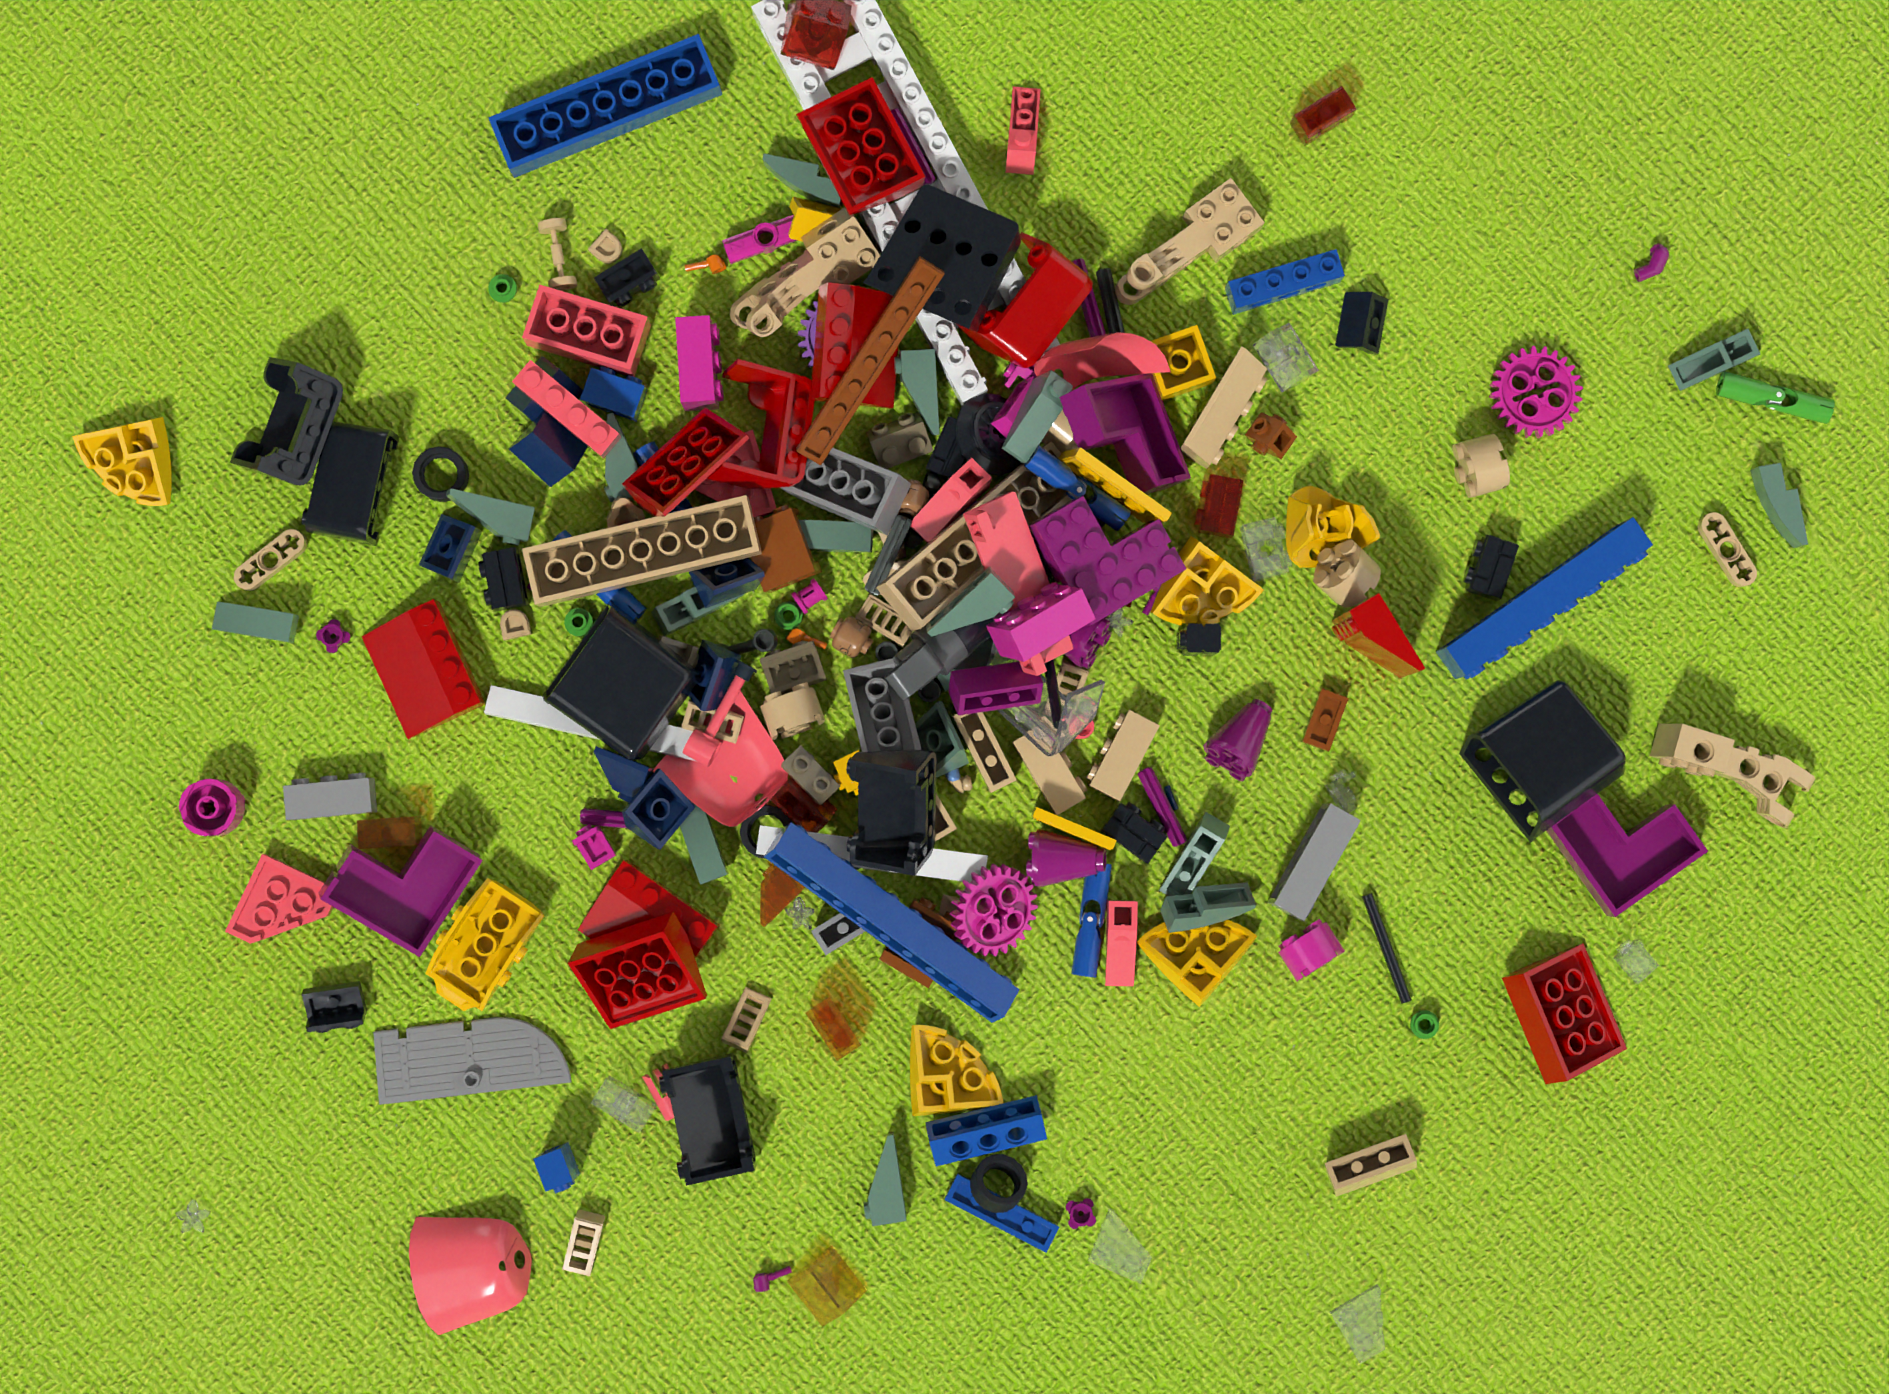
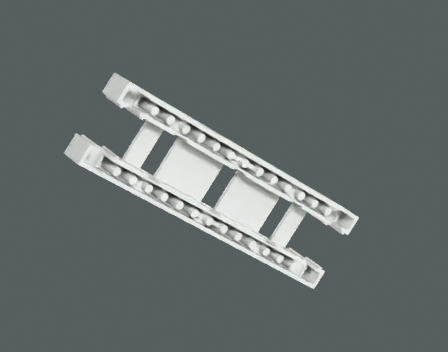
M762 0L751 6L753 17L803 110L831 97L824 84L825 82L871 59L874 65L877 64L884 77V82L877 86L889 109H899L923 156L930 163L937 176V180L931 186L987 209L876 0H843L845 18L851 21L856 34L812 57L809 56L802 43L800 31L795 30L789 19L783 0ZM919 190L890 205L885 203L859 212L880 255ZM1014 258L987 312L1001 305L1006 309L1026 283ZM922 309L915 320L930 348L935 349V358L961 406L969 399L987 393L986 379L980 376L969 355V347L964 346L956 331L959 326L954 322ZM1057 337L1046 351L1060 344Z

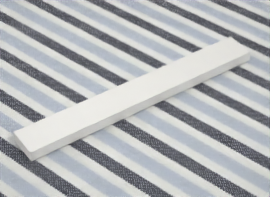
M492 685L490 687L484 710L486 715L598 739L559 710L547 704L542 696ZM667 725L649 751L695 761L683 754V749L693 731Z
M760 825L756 854L765 855L783 828ZM807 832L817 842L826 844L831 852L839 858L850 862V852H847L849 837ZM933 849L931 856L916 875L971 882V873L974 872L981 875V867L984 866L986 868L988 856ZM852 864L854 867H857V868H865V869L886 871V870H881V869L870 868V867H865V866H860V865H854V864Z

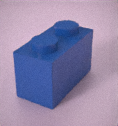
M600 366L599 370L591 368L580 398L582 403L637 422L648 391L642 385L643 381L627 375L626 379L615 376L616 371L607 367Z
M569 1142L543 1151L533 1159L545 1192L551 1189L555 1193L564 1191L575 1184L574 1180L580 1175Z

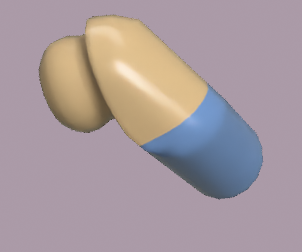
M959 768L945 774L956 792L964 793L963 791L972 790L971 777L969 775L960 777Z

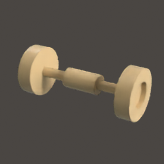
M551 218L540 221L538 223L539 233L551 234L553 245L550 248L553 265L557 266L558 277L548 281L549 287L560 291L576 288V277L564 276L562 265L565 262L562 245L558 244L556 234L567 229L566 220L564 218Z

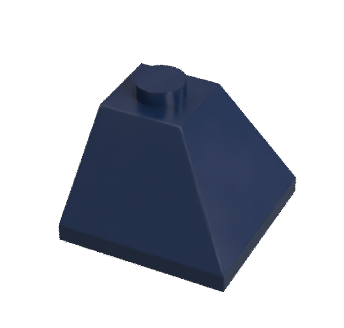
M597 746L594 749V753L612 789L619 792L618 798L630 802L654 773L652 772L653 768L626 759L624 756Z

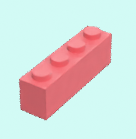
M532 360L525 365L512 381L517 388L603 459L622 438L615 429Z

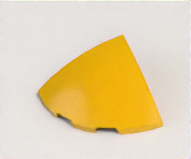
M163 417L72 436L77 451L86 467L95 470L103 479L102 485L117 496L125 495L136 500V503L141 505L162 506L170 504L172 489L171 459Z
M1190 536L1179 552L1186 570L1161 584L1151 613L1177 625H1182V623L1202 624L1203 626L1205 624H1216L1220 622L1222 617L1233 612L1240 613L1258 598L1264 589L1200 541Z
M1230 920L1171 933L1168 932L1166 924L1163 922L1145 933L1137 941V944L1158 969L1190 1000L1200 1007L1256 940L1257 935Z
M912 1025L910 1043L912 1116L974 1111L1003 1104L1002 1093L994 1072L987 1069L980 1059L981 1054L966 1040L960 1041L947 1034V1030L938 1027Z

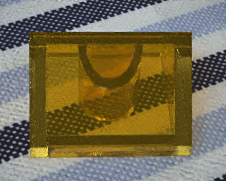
M832 1245L787 1280V1283L822 1327L843 1315L867 1291Z

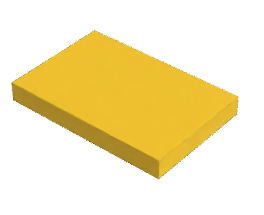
M1034 807L1031 815L1032 819L1107 850H1113L1117 841L1038 807Z

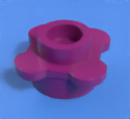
M336 619L330 620L328 625L316 633V638L326 645V650L329 653H336L339 646L343 643H348L351 639L350 633L344 631L340 626V621ZM333 633L336 635L334 639L331 638Z
M1085 1198L1080 1202L1072 1200L1067 1202L1066 1210L1070 1216L1068 1225L1072 1229L1086 1225L1091 1227L1096 1223V1217L1092 1212L1094 1203L1091 1199ZM1083 1211V1216H1079L1078 1212Z

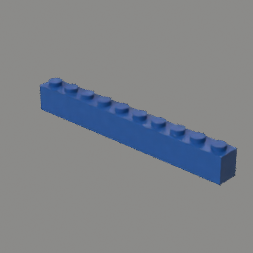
M789 823L780 830L764 858L991 1023L1005 1017L1020 990L1012 984L1008 977L999 975L990 968L986 961L976 958L969 953L963 944L954 942L945 935L941 928L925 921L918 911L906 907L899 902V898L896 895L884 891L877 885L874 879L861 874L854 869V866L848 860L839 858L832 853L826 844L817 842L808 835L803 827Z

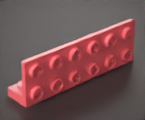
M1010 491L963 513L984 570L990 567L1014 592L1015 598L1012 600L1014 604L1008 611L1017 608V603L1022 599L1031 596L1034 598L1042 593L1041 589L1050 583L1016 492ZM1068 635L1025 662L1019 661L1023 672L1035 676L1046 672L1047 669L1044 663L1073 650L1070 636Z

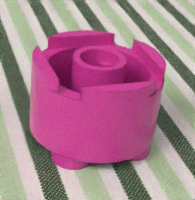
M203 779L189 785L184 790L179 801V812H181L184 825L197 835H227L236 829L243 819L245 798L238 788L230 782L219 779ZM209 803H214L215 812H211L212 809L208 807Z
M1318 919L1303 930L1305 935L1298 938L1295 934L1279 945L1281 951L1278 953L1296 981L1301 980L1303 975L1306 977L1330 962L1337 955L1339 956L1345 952L1327 922L1322 923Z

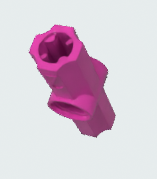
M794 215L771 223H760L755 229L722 240L730 264L762 253H772L778 247L798 241L790 239L788 236ZM771 233L774 237L770 243L763 244L759 242L761 234Z

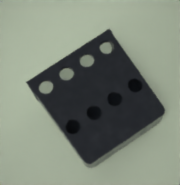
M923 185L863 283L894 296L920 256L945 273L922 309L978 332L979 326L1020 246L1019 226L1015 221L931 185Z
M610 600L544 692L543 700L626 759L640 760L645 757L701 678V674L695 667Z
M1563 680L1551 683L1478 731H1474L1468 736L1459 753L1530 843L1620 778L1625 772L1626 756L1621 747L1572 688ZM1480 748H1486L1492 756L1488 761L1481 762L1475 757L1476 751ZM1498 769H1502L1507 772L1509 778L1504 783H1497L1492 778L1493 773ZM1515 791H1521L1526 796V801L1521 805H1515L1510 801V795ZM1532 813L1538 814V822L1535 827L1527 822V817Z

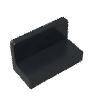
M1346 292L1335 345L1339 348H1357L1368 354H1379L1389 299L1374 292Z

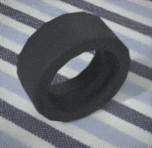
M441 446L429 448L421 453L414 462L412 471L414 484L422 494L433 501H451L446 496L447 490L438 491L428 486L424 476L425 468L434 459H449L456 466L458 473L456 482L450 488L464 491L470 476L468 465L458 453L450 448Z
M764 805L741 823L740 836L742 844L748 852L758 858H764V855L756 854L757 845L751 837V827L754 821L761 816L770 815L779 819L783 827L793 823L787 812L779 807Z
M993 1154L984 1158L974 1170L970 1180L971 1193L975 1201L981 1207L993 1213H1004L1013 1209L1025 1195L1028 1185L1027 1174L1022 1165L1014 1158L1004 1154ZM997 1169L1003 1171L1011 1178L1015 1189L1010 1197L1000 1198L987 1190L983 1183V1177L988 1170Z

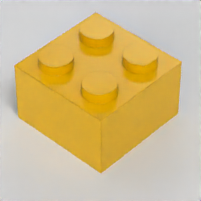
M1198 325L1151 341L1165 355L1170 368V372L1152 373L1162 401L1214 383L1216 375Z

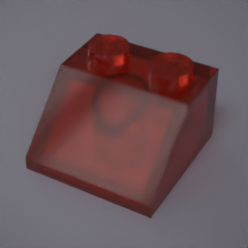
M791 0L787 8L780 54L834 70L848 32L852 5L836 0Z

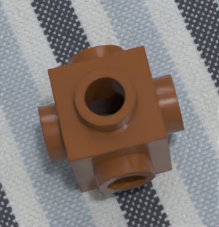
M1262 412L1245 434L1253 443L1251 448L1263 456L1268 453L1279 459L1283 458L1297 438L1282 417L1273 414L1271 417Z

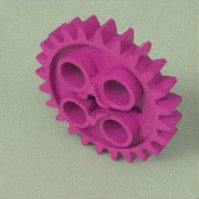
M1532 346L1527 354L1524 348L1518 350V357L1513 353L1508 356L1510 363L1502 361L1499 364L1503 371L1496 370L1493 373L1499 381H1492L1489 385L1497 389L1496 392L1489 395V398L1497 399V403L1491 408L1501 410V413L1496 417L1497 419L1506 417L1505 428L1512 424L1515 425L1514 434L1524 429L1525 438L1531 436L1533 431H1535L1537 438H1541L1545 430L1546 434L1551 436L1554 434V427L1561 431L1564 429L1563 422L1569 424L1573 421L1569 413L1576 414L1579 411L1573 404L1582 401V398L1576 396L1575 393L1581 391L1583 387L1574 383L1580 378V375H1571L1570 372L1575 368V365L1568 367L1564 365L1567 361V356L1560 360L1556 359L1558 355L1557 350L1547 355V347L1544 346L1537 353L1536 347ZM1539 368H1545L1549 371V381L1540 378ZM1513 377H1518L1523 381V390L1513 387ZM1559 383V387L1546 390L1539 396L1534 394L1517 402L1512 400L1515 396L1527 394L1533 388L1538 390L1550 384ZM1550 394L1558 397L1560 401L1559 407H1553L1549 404L1548 396ZM1522 404H1529L1533 408V415L1531 417L1523 414Z
M991 864L990 870L984 866L981 867V875L972 872L971 882L967 880L962 881L966 888L964 891L956 890V893L961 897L959 900H952L951 903L957 906V910L950 912V915L956 918L951 923V926L957 929L954 935L961 939V944L974 953L979 952L983 956H987L988 952L993 956H997L998 950L1006 954L1008 950L1007 945L1016 948L1017 938L1026 939L1022 933L1024 929L1032 930L1031 926L1027 923L1029 920H1036L1031 911L1038 908V905L1031 902L1037 897V894L1031 891L1034 885L1027 881V876L1005 864H1002L1001 867Z

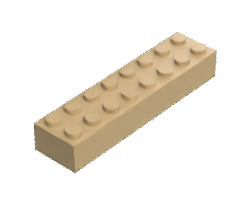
M1052 441L1042 446L1043 449L1056 458L1060 457L1061 453ZM1021 463L965 512L1013 491L1016 492L1027 524L1030 525L1063 506L1071 499L1066 494L1067 490L1052 487L1024 467V463ZM961 514L876 587L912 632L924 627L985 571L964 515Z
M747 495L669 513L665 517L656 516L522 549L534 603L539 607L762 554L750 500Z

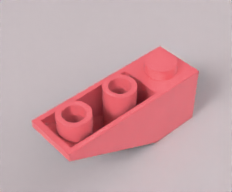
M1013 86L1005 173L1034 175L1041 89Z
M971 458L950 477L912 519L911 527L929 543L989 489L992 477Z
M1107 900L1105 986H1134L1137 901Z

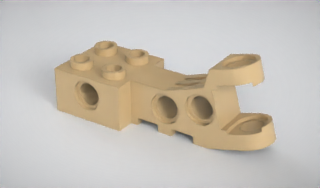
M1232 178L1185 211L1182 219L1188 225L1187 228L1149 254H1144L1132 263L1127 274L1115 286V294L1121 303L1126 305L1137 303L1207 252L1217 263L1262 229L1265 222ZM1129 283L1133 288L1137 289L1136 295L1130 296L1126 294L1123 290V285Z
M844 207L803 235L801 239L807 249L804 251V254L790 263L789 261L780 267V271L768 279L767 277L735 301L730 309L732 322L741 328L748 329L757 336L767 337L782 326L784 316L807 296L818 290L819 286L827 282L848 285L872 269L880 257V253L854 214L849 216ZM749 306L751 311L746 321H741L739 318L740 310L743 307ZM767 317L766 326L762 329H757L756 325Z
M1658 724L1650 757L1660 759L1658 764L1670 768H1684V772L1696 776L1706 775L1714 777V775H1718L1735 781L1757 798V814L1782 828H1788L1794 818V814L1790 810L1776 802L1787 780L1801 787V791L1809 792L1816 780L1812 774L1786 757L1776 754L1772 756L1762 754L1760 756L1758 755L1760 749L1750 746L1746 748L1737 746L1734 748V739L1685 724ZM1742 761H1744L1746 765V769L1743 773L1740 770V764ZM1765 776L1768 777V786L1766 788L1763 785Z

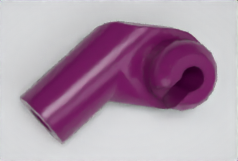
M1658 243L1650 248L1651 259L1648 264L1634 269V275L1638 282L1663 272L1669 258V251L1662 244Z

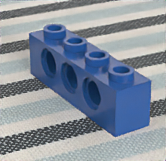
M1337 249L1228 281L1225 291L1232 314L1234 315L1340 283L1345 275Z
M1037 1095L925 1122L935 1166L1047 1139Z

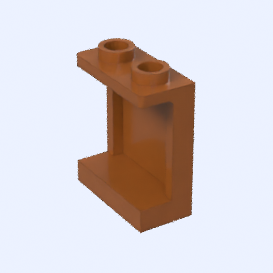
M788 505L772 510L773 515L767 518H763V516L754 517L762 554L752 556L751 560L764 571L765 577L760 583L763 592H775L822 572L819 562L813 560L797 517L800 514L797 508H789Z
M921 897L920 900L914 898L909 909L918 911L925 921L941 928L945 935L955 942L958 938L954 935L957 929L952 927L951 923L956 918L951 916L948 911H946L945 915L935 910L937 905L924 897ZM886 946L879 960L925 987H930L933 982L931 978Z

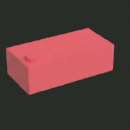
M539 284L522 338L529 347L599 368L600 366L607 367L616 371V373L635 377L651 323L648 316Z

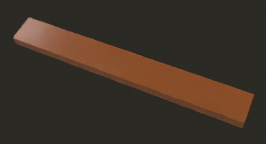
M918 257L796 448L798 453L822 465L944 276L943 270L922 257Z

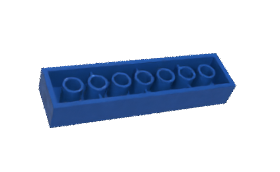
M697 34L488 118L507 166L515 178L721 96L722 91L700 35Z
M1634 517L1617 524L1436 651L1437 655L1454 679L1464 677L1467 680L1470 677H1475L1486 669L1483 666L1484 663L1496 662L1509 652L1506 649L1508 646L1514 647L1522 644L1532 637L1531 630L1543 629L1555 621L1553 617L1555 613L1560 615L1571 610L1579 604L1576 600L1578 597L1582 599L1592 595L1602 588L1600 585L1601 581L1605 583L1608 580L1615 579L1625 572L1624 565L1628 567L1648 555L1646 550L1653 546L1652 542Z

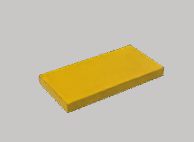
M1081 447L1062 452L1058 458L1068 465L1075 475L1088 479L1131 510L1130 514L1145 524L1156 519L1166 522L1171 516L1172 512Z

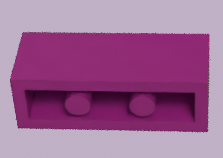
M1017 661L951 671L948 692L959 716L1041 703L1043 681L1040 675L1035 676L1023 672L1020 662Z

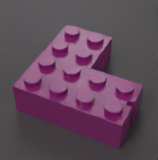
M1152 373L1085 384L1059 397L1063 406V412L1071 427L1073 439L1078 448L1081 447L1084 450L1113 444L1126 480L1145 494L1166 490L1191 478Z
M1084 496L1069 501L1028 525L1034 543L1056 583L1082 588L1096 618L1084 627L1095 624L1186 570L1175 547L1169 548L1167 546L1171 540L1160 519L1149 521L1109 544Z
M1596 794L1546 830L1605 915L1609 917L1618 916L1708 852L1675 804L1664 805L1625 833L1600 796Z
M430 825L400 873L350 844L336 865L338 873L332 871L318 893L322 901L420 957L483 860L475 851Z

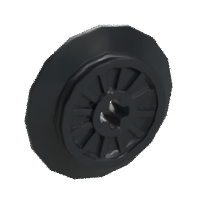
M983 393L969 399L960 408L956 420V439L962 454L968 461L973 458L989 475L1002 476L1012 472L1022 462L1002 449L1006 437L991 424L1007 399L998 394Z

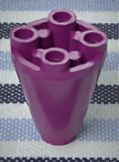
M1105 617L1095 624L1082 627L1069 635L1073 644V650L1065 653V655L1080 668L1085 667L1086 669L1093 665L1097 656L1095 653L1099 646L1104 647L1111 637L1112 632L1108 630L1111 623L1109 619Z
M1253 699L1251 703H1247L1207 739L1203 745L1204 751L1207 753L1205 760L1214 767L1222 766L1238 781H1244L1246 777H1250L1255 771L1271 721L1272 708L1259 699Z
M1045 830L1029 833L1028 844L1029 849H1032V859L1027 860L1026 873L1027 877H1031L1032 884L1037 887L1098 874L1099 871L1105 872L1106 849L1099 848L1098 845Z

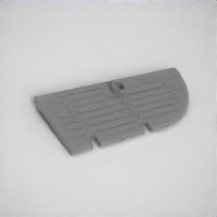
M491 1017L471 1020V1031H464L463 1021L406 1027L407 1038L399 1039L398 1028L373 1032L379 1105L571 1083L572 1081L567 1061L553 1039L538 1027L515 1018Z

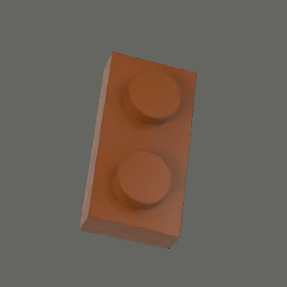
M1320 689L1301 742L1329 752L1349 698Z

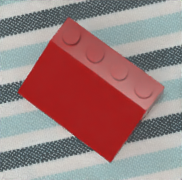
M873 77L796 114L849 216L899 199L924 185L926 176Z
M831 282L819 286L810 400L827 401L893 298L892 295L860 286ZM898 347L860 404L861 406L894 408L896 382L894 357L898 355Z
M704 408L628 477L622 485L636 503L650 515L665 517L750 438L740 429L709 409Z
M1380 593L1332 620L1335 625L1332 627V630L1340 642L1344 640L1346 645L1397 677L1402 678L1425 669Z
M432 599L362 636L408 740L486 704L439 601Z
M623 860L583 920L578 931L593 939L674 912L688 935L696 960L720 924L630 861Z
M674 912L578 943L568 961L569 967L610 1029L692 1004L707 997L688 935Z
M1584 943L1527 965L1502 978L1545 1084L1569 1081L1627 1049Z

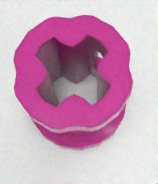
M814 578L810 580L811 584L799 592L791 593L804 614H807L808 609L819 601H826L828 599Z

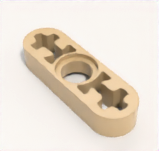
M1712 512L1701 517L1698 522V531L1730 583L1736 587L1752 584L1757 577L1756 567L1724 516ZM1708 519L1711 522L1717 521L1718 525L1715 527L1718 535L1725 533L1727 537L1714 542L1713 539L1717 538L1718 535L1714 530H1707L1706 526L1709 525ZM1723 542H1729L1733 545L1734 554L1732 557L1726 558L1721 554L1720 546ZM1740 557L1742 561L1737 562V565L1741 570L1747 569L1746 580L1744 578L1738 579L1736 576L1739 573L1736 564L1729 566L1728 563Z
M294 529L284 531L235 570L234 581L236 585L248 591L260 587L305 552L308 545L306 536ZM290 536L295 539L299 537L297 541L299 547L297 549L289 547L284 551L288 554L286 558L276 548L278 545L283 549L290 544L288 540ZM269 552H274L278 556V563L273 568H267L263 562L264 556ZM256 562L258 567L265 571L264 575L261 572H256L251 577L253 580L251 584L242 582L245 578L243 574L245 571L252 573L258 569L254 566Z

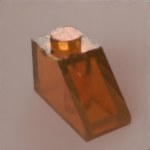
M774 864L762 874L765 879L761 882L760 924L764 928L806 888Z

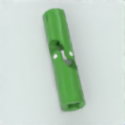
M1726 371L1721 373L1716 386V396L1751 405H1765L1772 410L1824 424L1830 421L1835 406L1834 399L1778 385L1771 386L1761 380ZM1785 395L1790 400V406L1780 405Z

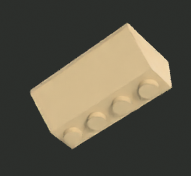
M1241 346L1180 448L1182 455L1208 469L1211 463L1217 465L1225 452L1221 449L1225 439L1231 441L1239 426L1235 425V422L1240 415L1243 417L1247 415L1253 405V402L1249 400L1254 391L1260 393L1268 379L1263 376L1267 368L1244 347Z

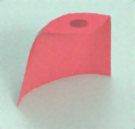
M1118 332L1059 344L1046 351L1034 365V372L1037 377L1050 370L1060 369L1063 373V379L1073 385L1072 390L1088 380L1099 377L1170 372L1166 357L1156 344L1135 334Z
M741 691L729 710L744 716L736 744L715 738L722 742V745L709 767L697 761L666 755L652 770V772H655L657 769H661L691 802L718 822L729 827L739 825L760 810L788 780V773L781 767L784 761L782 754ZM712 714L705 718L703 725H709ZM728 719L725 729L726 733L730 734L734 720ZM730 775L737 777V783L731 779ZM759 793L763 794L758 801H755L756 795ZM767 798L758 808H756L761 801Z
M415 1218L409 1243L410 1272L419 1310L427 1325L437 1335H441L505 1312L523 1300L528 1290L532 1257L522 1236L512 1224L492 1218ZM518 1250L523 1253L525 1259L524 1266L521 1269L517 1268L514 1262V1256ZM501 1261H504L505 1263V1271H501L499 1269V1263Z

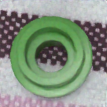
M500 274L491 279L488 290L490 296L495 301L506 303L515 297L517 285L512 277ZM502 283L506 284L507 290L502 293L498 292V286Z
M787 601L778 605L774 617L778 626L786 630H792L802 622L803 613L799 605ZM786 611L794 613V618L791 621L784 619L783 615Z
M572 609L565 617V628L574 636H584L593 625V618L585 609ZM576 617H582L583 625L581 627L574 626L573 622Z
M1421 1010L1412 1016L1410 1028L1415 1036L1421 1039H1429L1438 1032L1439 1020L1434 1013ZM1423 1019H1427L1429 1022V1026L1425 1030H1422L1419 1026L1420 1021Z

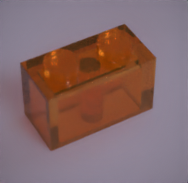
M421 817L357 820L358 848L371 849L418 845L422 839Z
M831 995L806 1011V1015L837 1061L862 1045V1041Z

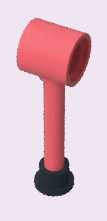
M737 660L738 666L733 673L735 677L705 732L695 729L683 749V754L706 767L712 764L722 745V742L714 737L745 681L750 680L753 672L757 673L756 669Z

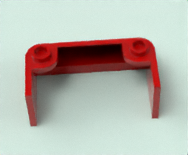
M1021 232V240L1030 249L1027 258L1028 264L1035 271L1003 313L996 310L986 312L978 332L960 325L958 326L978 347L1019 367L1029 368L1041 358L1090 293L1093 281L1085 271L1049 243Z
M737 359L723 372L722 378L749 384L747 392L749 402L755 408L767 411L760 461L746 460L740 465L724 462L707 479L747 489L792 487L799 483L805 475L807 457L798 453L796 448L812 424L815 400H810L812 381L805 376Z

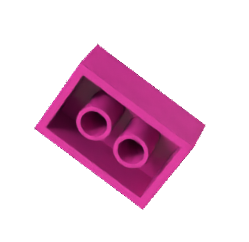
M710 315L675 317L680 403L685 411H701L704 408L717 410L719 409V402L724 401L723 384H721L720 380H717V374L722 373L721 356H719V351H716L715 347L720 345V331L717 328V323L712 322Z
M1051 583L1041 589L1042 593L1034 598L1031 596L1017 603L1018 607L1012 611L997 614L993 618L994 621L986 625L1000 656L1025 662L1094 621L1096 618L1082 588Z

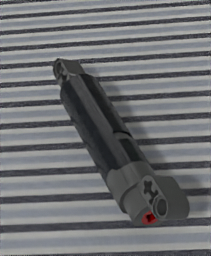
M1092 495L1086 499V502L1092 498ZM1096 518L1098 524L1102 528L1105 525V523ZM1037 548L1049 583H1055L1054 577ZM990 618L932 637L927 633L925 625L921 629L914 631L911 634L912 641L893 657L897 666L884 678L902 700L907 699L918 689L924 688L939 674L948 675L991 638L986 625L993 622L994 619Z

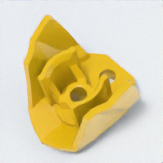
M1314 486L1302 487L1288 497L1286 547L1290 560L1299 568H1316L1319 562L1317 557L1325 548L1331 549L1337 544L1351 539L1363 549L1380 538V533L1374 519L1363 505L1335 498L1327 491Z

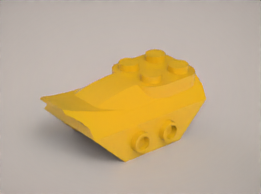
M487 878L466 905H460L451 918L454 921L449 931L444 929L435 942L439 946L434 952L425 974L434 979L436 993L463 1011L474 1007L483 1011L499 986L503 988L511 978L512 973L509 970L514 962L519 964L526 955L528 949L525 948V945L544 918L542 911L511 888Z

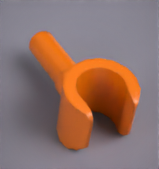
M711 255L702 262L686 264L685 270L687 272L710 267L712 274H717L726 270V265L723 258L718 255Z
M792 629L786 637V640L793 645L800 641H814L816 647L825 650L827 646L826 642L812 638L800 629Z

